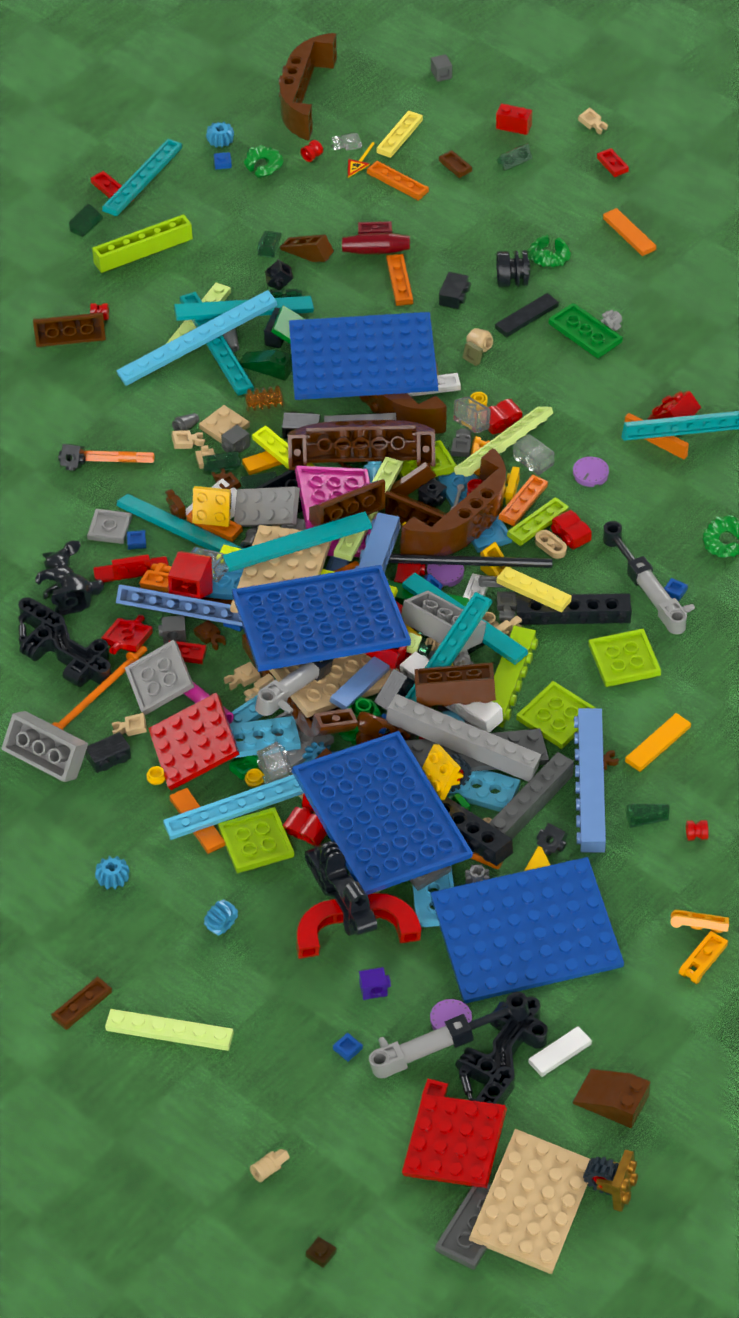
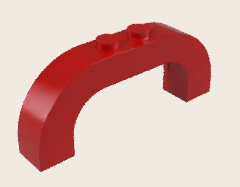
M374 893L367 895L375 918H382L392 923L397 930L400 943L420 941L421 927L419 919L406 902L388 894ZM335 899L314 905L301 918L296 940L298 959L319 956L320 944L318 933L320 930L331 924L343 923V912Z

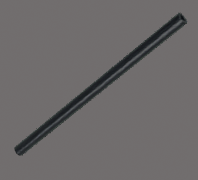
M391 554L388 563L552 568L553 559Z

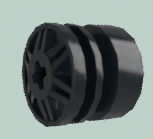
M526 250L521 251V258H519L518 251H515L512 259H510L509 251H497L496 272L498 287H510L511 279H514L516 287L519 286L520 279H522L523 286H528L530 261Z

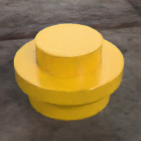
M159 766L151 767L147 772V781L153 785L162 784L165 781L163 768Z
M251 769L245 776L246 784L253 788L261 786L265 781V776L259 769Z

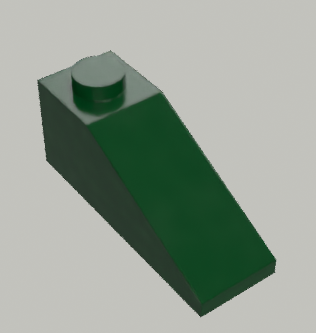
M280 350L246 352L239 361L242 368L284 381L292 372L291 354Z

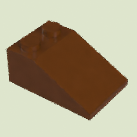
M591 1069L574 1098L573 1104L632 1129L649 1097L651 1082L631 1073Z

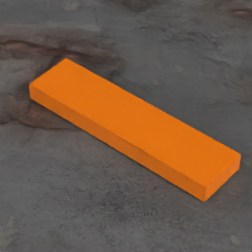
M376 161L367 168V174L418 201L429 192V187L379 161Z
M617 208L603 214V219L641 256L656 250V245Z
M403 254L387 255L386 261L396 306L413 304Z
M631 413L625 416V422L642 421V419ZM675 436L645 439L682 459L688 456L689 443Z
M532 474L502 510L498 519L515 526L547 488L548 481Z
M188 788L170 795V801L179 814L200 807ZM214 825L193 832L207 854L225 846L224 839Z

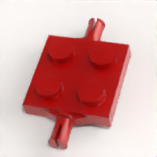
M141 614L135 620L118 618L101 639L111 646L109 652L113 655L119 649L136 653L153 633V627L142 624L145 617Z

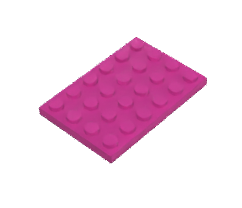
M296 466L295 473L298 488H300L299 494L306 529L314 527L309 521V507L369 484L368 470L361 468ZM371 529L366 533L354 557H360L361 551L365 550L366 536L370 535ZM341 538L331 542L327 556H334V550Z

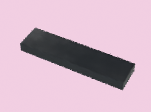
M546 293L496 323L495 329L505 337H508L557 308L559 302Z

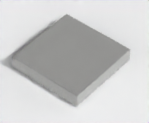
M96 509L87 534L88 540L124 544L132 513Z

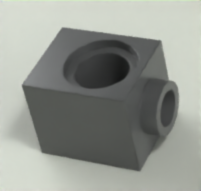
M446 54L431 57V72L437 82L452 78V64Z
M235 425L221 435L223 450L234 457L250 446L249 433L239 425Z
M162 617V625H158L159 637L163 636V643L167 644L169 640L186 642L185 617Z

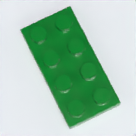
M574 302L548 320L549 325L597 359L623 341L622 336Z

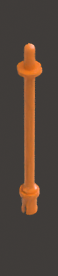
M141 646L136 653L128 652L126 654L127 660L59 723L53 722L52 725L64 731V728L126 671L125 667L139 660L147 652V647Z

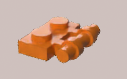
M153 563L151 566L152 570H147L139 582L141 588L169 593L168 574L172 566H167L165 563Z

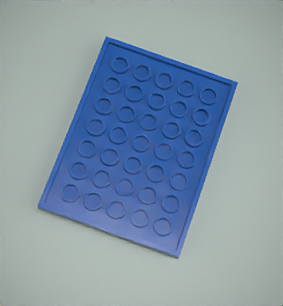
M430 312L289 320L295 400L438 391Z
M381 565L232 589V596L258 672L411 645V638Z
M399 731L292 767L291 772L329 838L337 843L341 853H343L348 871L354 881L362 885L367 895L472 858L473 852Z
M588 857L431 892L430 897L464 1004L624 967V961Z

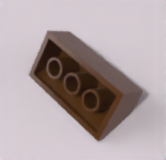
M103 312L33 319L36 347L106 340Z
M381 479L309 507V521L316 527L361 512H366L369 515L384 509L385 480Z
M385 492V514L399 517L400 525L404 522L407 523L412 517H415L432 527L447 514L398 492Z
M493 663L414 669L417 703L429 708L434 705L451 706L458 703L468 705L472 702L489 703L496 700Z

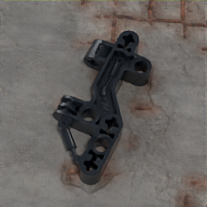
M30 597L22 598L19 601L20 615L18 616V621L20 625L18 630L21 654L29 658L31 657L33 661H37L47 652H54L57 659L67 665L63 671V678L78 687H82L90 679L101 684L112 674L110 662H108V643L105 640H94L85 648L70 639L62 615ZM24 622L36 628L29 636L26 634Z
M333 841L315 846L314 849L305 851L306 863L324 895L334 898L343 912V925L348 936L361 935L377 930V921L370 908L369 898L362 885L348 875L345 857L337 843Z
M527 997L530 1014L525 1020L515 1021L510 1015L490 1022L494 1028L500 1031L493 1040V1051L491 1054H483L467 1047L464 1050V1054L456 1061L455 1065L459 1070V1079L461 1080L465 1095L468 1096V1100L503 1105L514 1089L513 1055L522 1043L536 1049L543 1048L546 1045L548 1027L539 1020L540 1001L537 998ZM500 1002L493 1012L505 1008L507 1003ZM469 1077L485 1085L476 1099L472 1098L473 1090Z

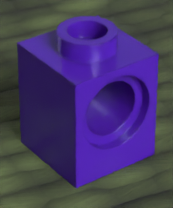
M384 967L359 971V984L363 1000L388 996V988L391 987L389 975H385Z

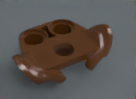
M360 712L357 717L359 731L356 735V745L397 731L401 733L405 741L411 737L404 729L395 727L382 717L367 712ZM382 728L390 730L387 734L379 733V730Z

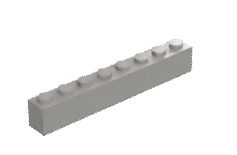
M395 694L388 707L386 716L388 723L529 782L538 769L541 754L403 696Z

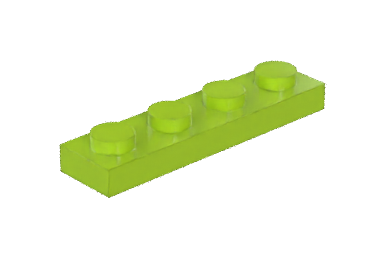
M555 497L508 530L507 537L519 546H522L533 538L537 532L551 525L552 518L567 512L569 506Z

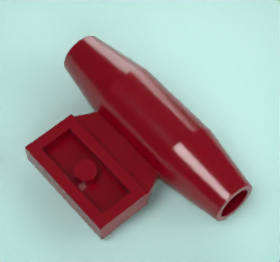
M392 221L358 222V235L342 238V252L390 254L410 250V236L393 234Z

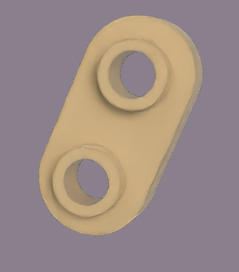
M541 530L536 533L535 544L549 556L560 559L566 555V543L552 532Z

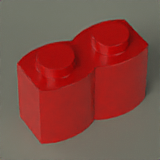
M512 399L503 400L496 406H490L481 412V422L491 434L502 433L507 427L512 426L522 418L521 409Z
M569 510L552 518V532L562 538V541L571 549L578 548L591 541V529L585 522L580 520L574 511Z
M295 807L282 825L289 835L313 846H319L327 834L317 815L313 814L306 807Z

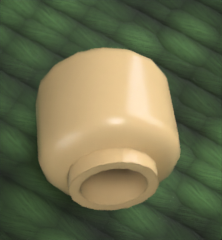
M474 328L466 338L467 342L471 341L481 347L483 352L488 351L493 345V338L487 330Z

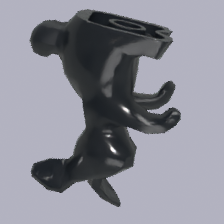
M74 540L67 542L62 550L43 553V557L46 558L44 561L46 570L39 572L35 578V582L38 585L46 579L56 582V584L43 592V598L47 600L52 594L51 601L52 604H55L54 611L62 616L81 612L90 607L93 595H99L104 589V582L102 580L95 579L93 582H89L84 576L74 573L69 567L70 556L76 554L81 547L80 542Z

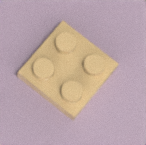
M223 405L200 422L199 429L222 444V434L235 425H239L246 430L250 427V423Z

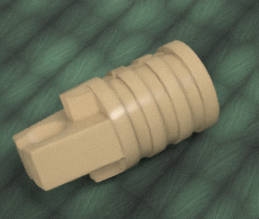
M279 1149L275 1153L271 1151L252 1164L250 1171L253 1177L258 1182H263L264 1179L282 1168L281 1164L290 1158L287 1151Z

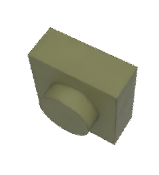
M469 341L465 344L462 358L477 366L481 362L483 349Z

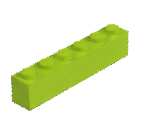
M183 214L92 248L94 264L103 273L192 240V224Z
M513 626L510 638L528 649V655L516 665L502 656L494 675L496 700L492 702L498 703L503 713V721L498 725L499 727H504L506 720H510L511 706L516 704V693L521 691L522 677H526L528 671L527 664H531L533 658L532 651L536 650L538 645L536 630Z

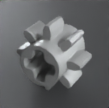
M611 309L602 314L603 319L601 322L613 331L622 327L619 324L622 322V316L619 312H613Z
M482 864L471 865L470 870H465L466 884L490 879L489 869L485 870Z

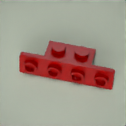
M149 554L111 560L112 565L94 567L93 572L95 579L109 582L144 576L147 570H152L151 566L153 563L169 565L166 556L149 559Z

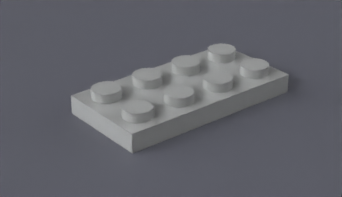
M300 488L237 489L234 522L242 527L296 525Z

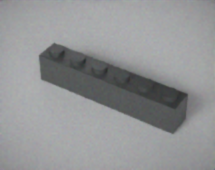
M557 752L489 824L513 839L573 777L574 761Z

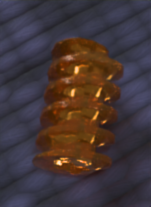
M271 386L268 387V391L262 387L261 392H259L258 388H255L253 393L251 389H248L245 394L247 412H249L250 406L256 411L258 405L261 410H263L264 405L270 409L271 404L277 409L278 403L283 408L282 392L279 386L275 387V391Z

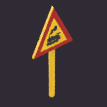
M374 142L370 144L359 161L348 159V178L370 165V163L362 161L374 146Z

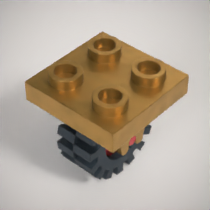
M629 1150L624 1151L620 1163L613 1162L614 1160L612 1159L608 1161L606 1157H602V1159L600 1157L591 1158L583 1175L584 1182L588 1183L589 1187L593 1186V1190L596 1191L598 1189L600 1190L599 1193L602 1194L604 1192L607 1195L612 1194L613 1209L620 1212L623 1211L625 1204H629L631 1187H635L638 1180V1174L635 1172L637 1161H634V1152Z

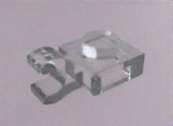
M357 133L341 135V138L339 136L332 137L333 142L336 143L332 144L334 150L345 148L347 151L362 148V142Z

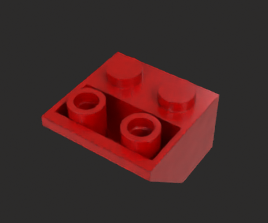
M690 390L683 393L680 391L674 396L668 395L663 398L662 404L655 407L647 419L693 416L702 407Z
M179 551L168 574L169 593L202 599L213 593L212 557Z

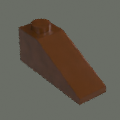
M326 234L289 237L280 246L282 251L311 262H325L334 252Z

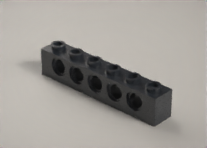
M630 593L569 594L572 595L571 602L563 612H559L524 595H516V616L522 619V622L519 623L520 625L631 623Z
M447 796L445 800H441L472 852L479 854L485 861L491 862L495 866H498L513 854L512 838Z

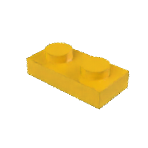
M512 467L511 474H507L506 484L508 486H505L504 491L506 505L516 495L520 481V467Z

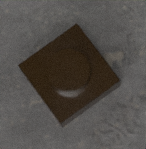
M318 1236L305 1252V1255L308 1259L324 1268L336 1254L337 1248Z

